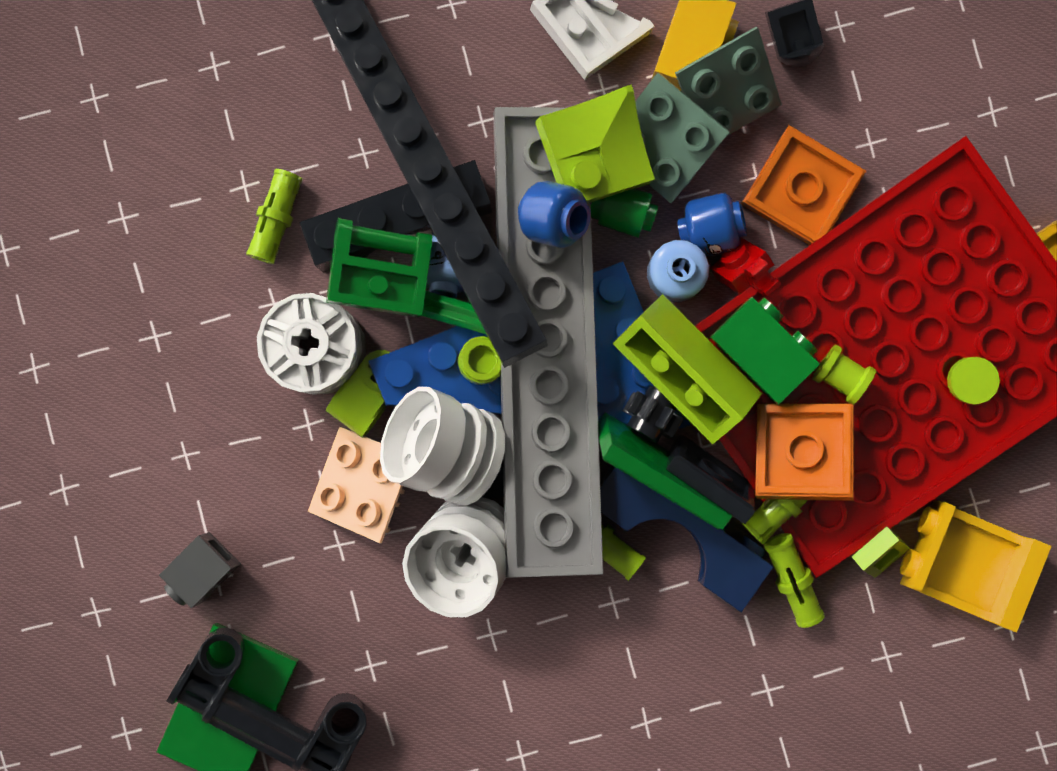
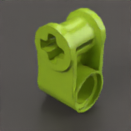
M376 350L369 353L350 379L336 392L326 408V412L362 438L372 429L387 407L368 362L390 353L387 350Z

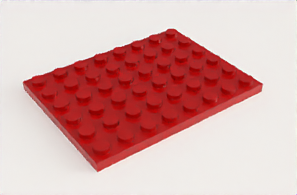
M967 136L957 141L769 273L778 279L781 285L768 297L762 295L751 286L741 295L739 294L695 325L762 393L744 419L719 439L754 490H756L757 404L776 403L709 338L750 297H753L758 303L763 298H766L784 316L779 324L791 336L796 331H799L815 346L817 352L812 357L819 363L822 362L830 349L836 344L842 348L843 355L864 368L871 366L876 369V374L861 398L853 405L854 500H808L800 508L802 512L796 518L792 515L780 526L784 533L792 535L797 551L816 578L861 549L885 527L892 528L1057 417V261ZM966 357H981L990 361L999 373L1000 383L996 394L990 400L981 404H968L957 400L951 394L947 384L948 373L957 361ZM815 369L780 404L850 403L846 401V395L826 382L817 383L812 380Z

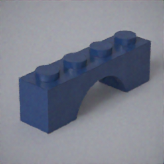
M613 465L601 480L600 498L601 513L626 531L639 523L653 519H666L681 524L690 532L699 550L700 569L697 581L742 613L773 568L771 564L762 559L767 553L764 548L746 536L738 542L725 532L729 527L728 523L723 530L715 528Z

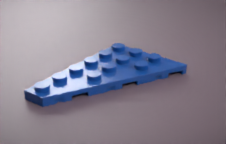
M622 261L593 273L598 421L606 412L622 423L628 424L632 416L624 413L622 410L632 393L639 391L645 394L649 386H655L612 344L644 312ZM456 326L369 360V366L385 405L397 406L407 393L417 387H431L454 397L460 403H469L478 409L502 415L501 377L499 376L489 384L477 385L466 380L458 367V356L464 344L472 338L488 336ZM676 409L675 414L684 418L679 429L689 426V420Z

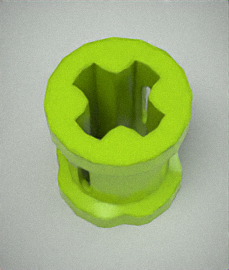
M835 344L816 369L812 380L817 383L826 382L846 395V401L854 405L870 385L876 374V369L871 366L864 368L843 355L842 348Z

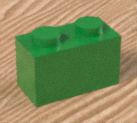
M750 297L709 338L774 403L779 405L820 365L812 357L817 352V349L799 331H796L791 336L779 324L784 316L766 298H763L758 303L753 297Z

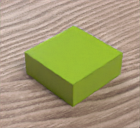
M885 527L856 552L852 558L863 571L876 578L910 548L898 534Z

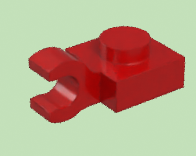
M745 239L741 240L740 245L735 250L723 253L721 258L710 267V270L719 282L740 295L752 286L762 295L768 297L781 285L778 279L768 273V270L775 264L767 252Z

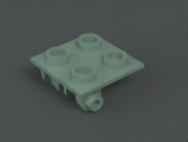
M758 27L752 28L675 72L681 91L729 130L728 135L782 105Z
M658 72L635 102L645 149L655 180L648 185L672 203L730 131Z

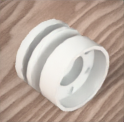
M314 293L294 294L275 303L263 317L257 334L258 357L266 373L283 387L312 395L329 394L339 390L350 379L364 360L366 354L365 336L356 318L342 306L326 303V297ZM311 332L312 337L319 340L318 348H311L307 356V351L300 348L299 343L301 339H308Z
M417 387L407 393L397 404L386 424L380 450L382 472L390 482L416 491L428 492L432 497L444 499L446 502L455 505L467 506L478 501L495 480L505 453V432L501 420L493 413L484 409H478L469 403H460L454 397L431 387Z
M481 497L478 501L467 506L444 502L406 546L402 562L405 582L414 597L430 611L446 617H469L483 611L503 585L504 580L507 578L504 508L496 501Z

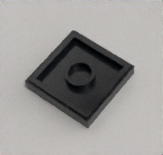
M679 435L670 448L666 470L746 524L755 512L754 489L748 480L686 436Z

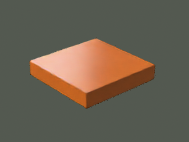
M788 125L742 200L741 205L804 243L811 245L832 230L866 170Z
M757 404L756 498L854 500L853 404Z

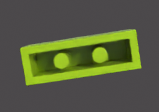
M663 294L612 343L712 444L743 420L762 394Z

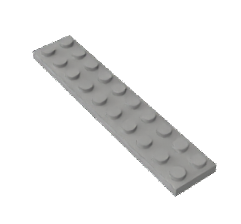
M495 107L493 112L497 249L548 344L547 347L506 368L501 363V414L505 432V453L503 456L504 525L507 560L506 577L508 578L603 574L591 217L586 233L570 247L557 248L529 240L521 231L518 220L519 203L531 186L543 181L556 183L535 121L540 116L565 108ZM587 203V205H588L589 208H590V213H591V205H590V203Z

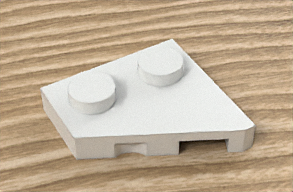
M534 0L530 7V11L584 80L651 34L655 27L650 20L644 17L640 22L617 10L618 4L611 0Z

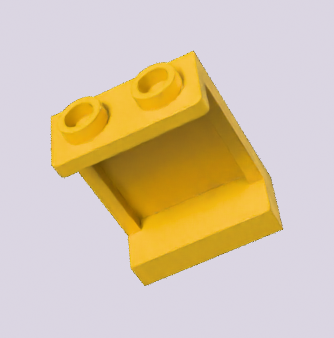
M933 501L931 507H926L919 518L917 531L920 532L914 550L909 549L901 562L900 574L903 577L900 584L1017 633L1052 546L1006 530L956 509V506L947 502Z

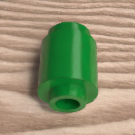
M632 189L593 201L591 204V218L598 220L599 226L639 238L641 229L651 231L658 205L650 203L653 194Z

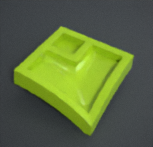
M632 84L589 101L540 116L535 121L556 183L569 185L580 190L587 203L650 184L655 180L640 129Z

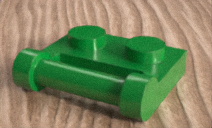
M338 218L334 235V248L326 303L417 318L421 317L430 263L432 235L417 232L415 237L354 226L352 220ZM350 244L411 254L413 258L412 266L350 256Z

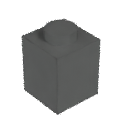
M208 532L198 535L159 576L167 583L164 589L175 602L182 606L187 604L190 608H193L203 603L241 563Z

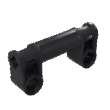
M226 627L212 631L205 638L191 664H187L166 702L172 705L178 702L202 715V721L215 726L296 771L301 768L306 771H345L367 725L365 708L361 700L349 693H341L332 697L326 704L313 729L309 730L229 687V683L240 666L245 651L244 641L241 635L234 629ZM216 641L229 642L235 650V657L229 662H217L210 654V645ZM342 708L352 709L358 715L357 721L348 728L338 727L332 721L336 711Z

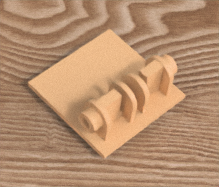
M339 427L308 512L378 543H382L385 533L390 532L391 528L388 525L394 509L400 505L398 498L400 494H404L405 490L402 489L403 486L390 482L383 474L380 463L381 443L365 436L362 438L353 431Z

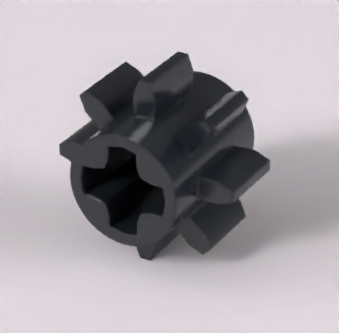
M649 386L645 394L639 391L633 392L622 410L624 413L632 416L626 427L654 444H657L661 435L668 439L669 437L673 438L684 418L675 414L677 408L653 386Z

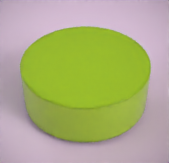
M484 336L475 337L464 344L458 356V367L462 376L469 382L477 385H485L495 381L501 375V361L489 338Z
M981 357L960 359L951 367L947 377V384L951 394L957 400L968 404L987 402L996 394L1000 383L996 367L990 361Z

